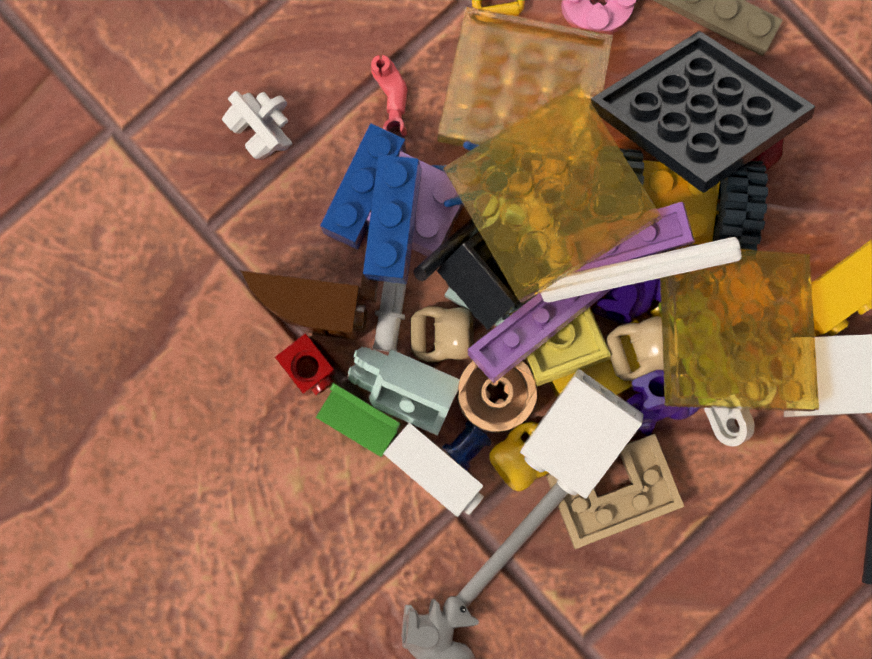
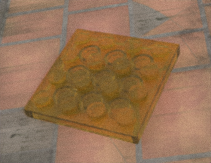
M466 7L438 130L437 142L464 147V142L469 141L484 146L497 154L589 171L599 116L590 110L591 98L604 91L613 35Z
M579 83L443 168L521 303L662 219Z
M686 245V246H682V247L675 248V249H672V250H677V249L686 248V247H690V246H689V245ZM741 249L742 257L739 261L660 278L665 406L808 412L819 410L810 254Z

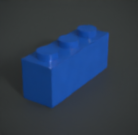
M370 123L320 225L325 235L354 249H359L369 228L367 218L372 208L378 154L399 156L400 152L405 153L406 143L404 138Z
M378 154L363 274L368 280L407 284L422 172L419 159Z

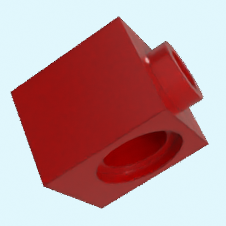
M306 333L275 356L282 368L306 396L311 392L318 396L334 383L331 377L337 372ZM306 358H315L319 365L318 372L311 378H302L299 373V365Z

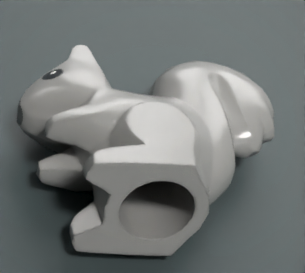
M451 596L445 601L443 611H441L439 602L436 599H431L429 613L425 615L418 614L411 605H405L401 635L402 646L408 649L416 659H475L472 650L467 645L453 641L454 628L475 626L479 624V620L469 613L463 601L456 596Z

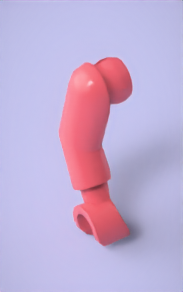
M380 55L375 56L371 62V72L388 97L387 113L389 114V119L384 123L383 129L390 131L392 127L399 126L402 137H405L407 129L402 120V115L405 114L407 85L394 63L387 56L382 55V59Z

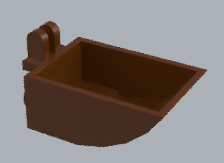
M240 270L250 290L271 312L292 327L312 335L357 340L358 331L365 332L368 309H366V304H362V301L375 303L377 301L379 281L368 280L363 273L360 288L359 285Z

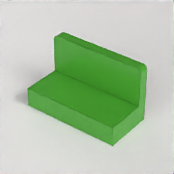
M333 383L329 389L331 393L316 418L376 455L383 457V453L389 447L401 424Z

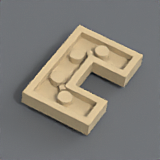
M655 434L628 443L620 453L631 484L599 497L596 496L593 489L586 499L578 493L576 496L568 493L557 505L575 549L684 507ZM551 474L546 475L549 486L552 488L558 479Z

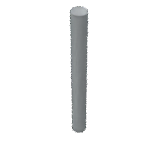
M558 483L550 489L456 596L463 601L466 607L472 603L568 494Z

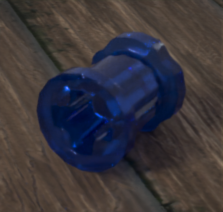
M470 421L465 423L466 428L450 444L445 443L442 446L466 471L470 468L469 463L485 446L489 447L493 443L483 431Z

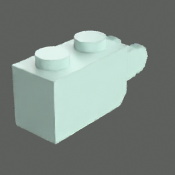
M361 347L356 350L354 354V363L356 364L349 368L348 380L353 382L354 385L357 384L359 387L371 392L369 400L372 406L438 436L457 393L460 379L392 349L388 356L367 347Z

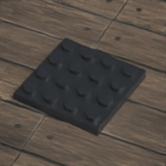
M698 31L592 97L590 110L699 191L705 193L812 119L815 106L709 36Z

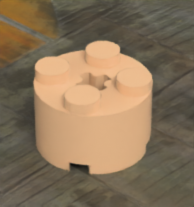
M472 361L464 370L459 381L457 390L458 405L464 417L472 425L483 431L504 432L522 424L534 409L537 399L534 377L529 367L521 361L493 383L477 364ZM499 383L504 387L502 393L506 396L505 401L498 399L493 403L489 400L490 393L486 388L487 386L494 388Z

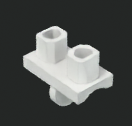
M234 91L228 98L232 106L225 113L222 120L230 130L241 134L249 125L252 127L256 134L245 146L255 159L263 160L275 150L286 151L293 144L280 129L288 122V119L282 113L287 106V101L282 96L270 99L265 92H262L255 99L251 93L241 95L238 91Z

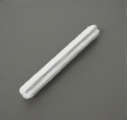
M730 237L547 278L540 281V293L543 300L549 303L736 262L742 257L740 244L736 237Z

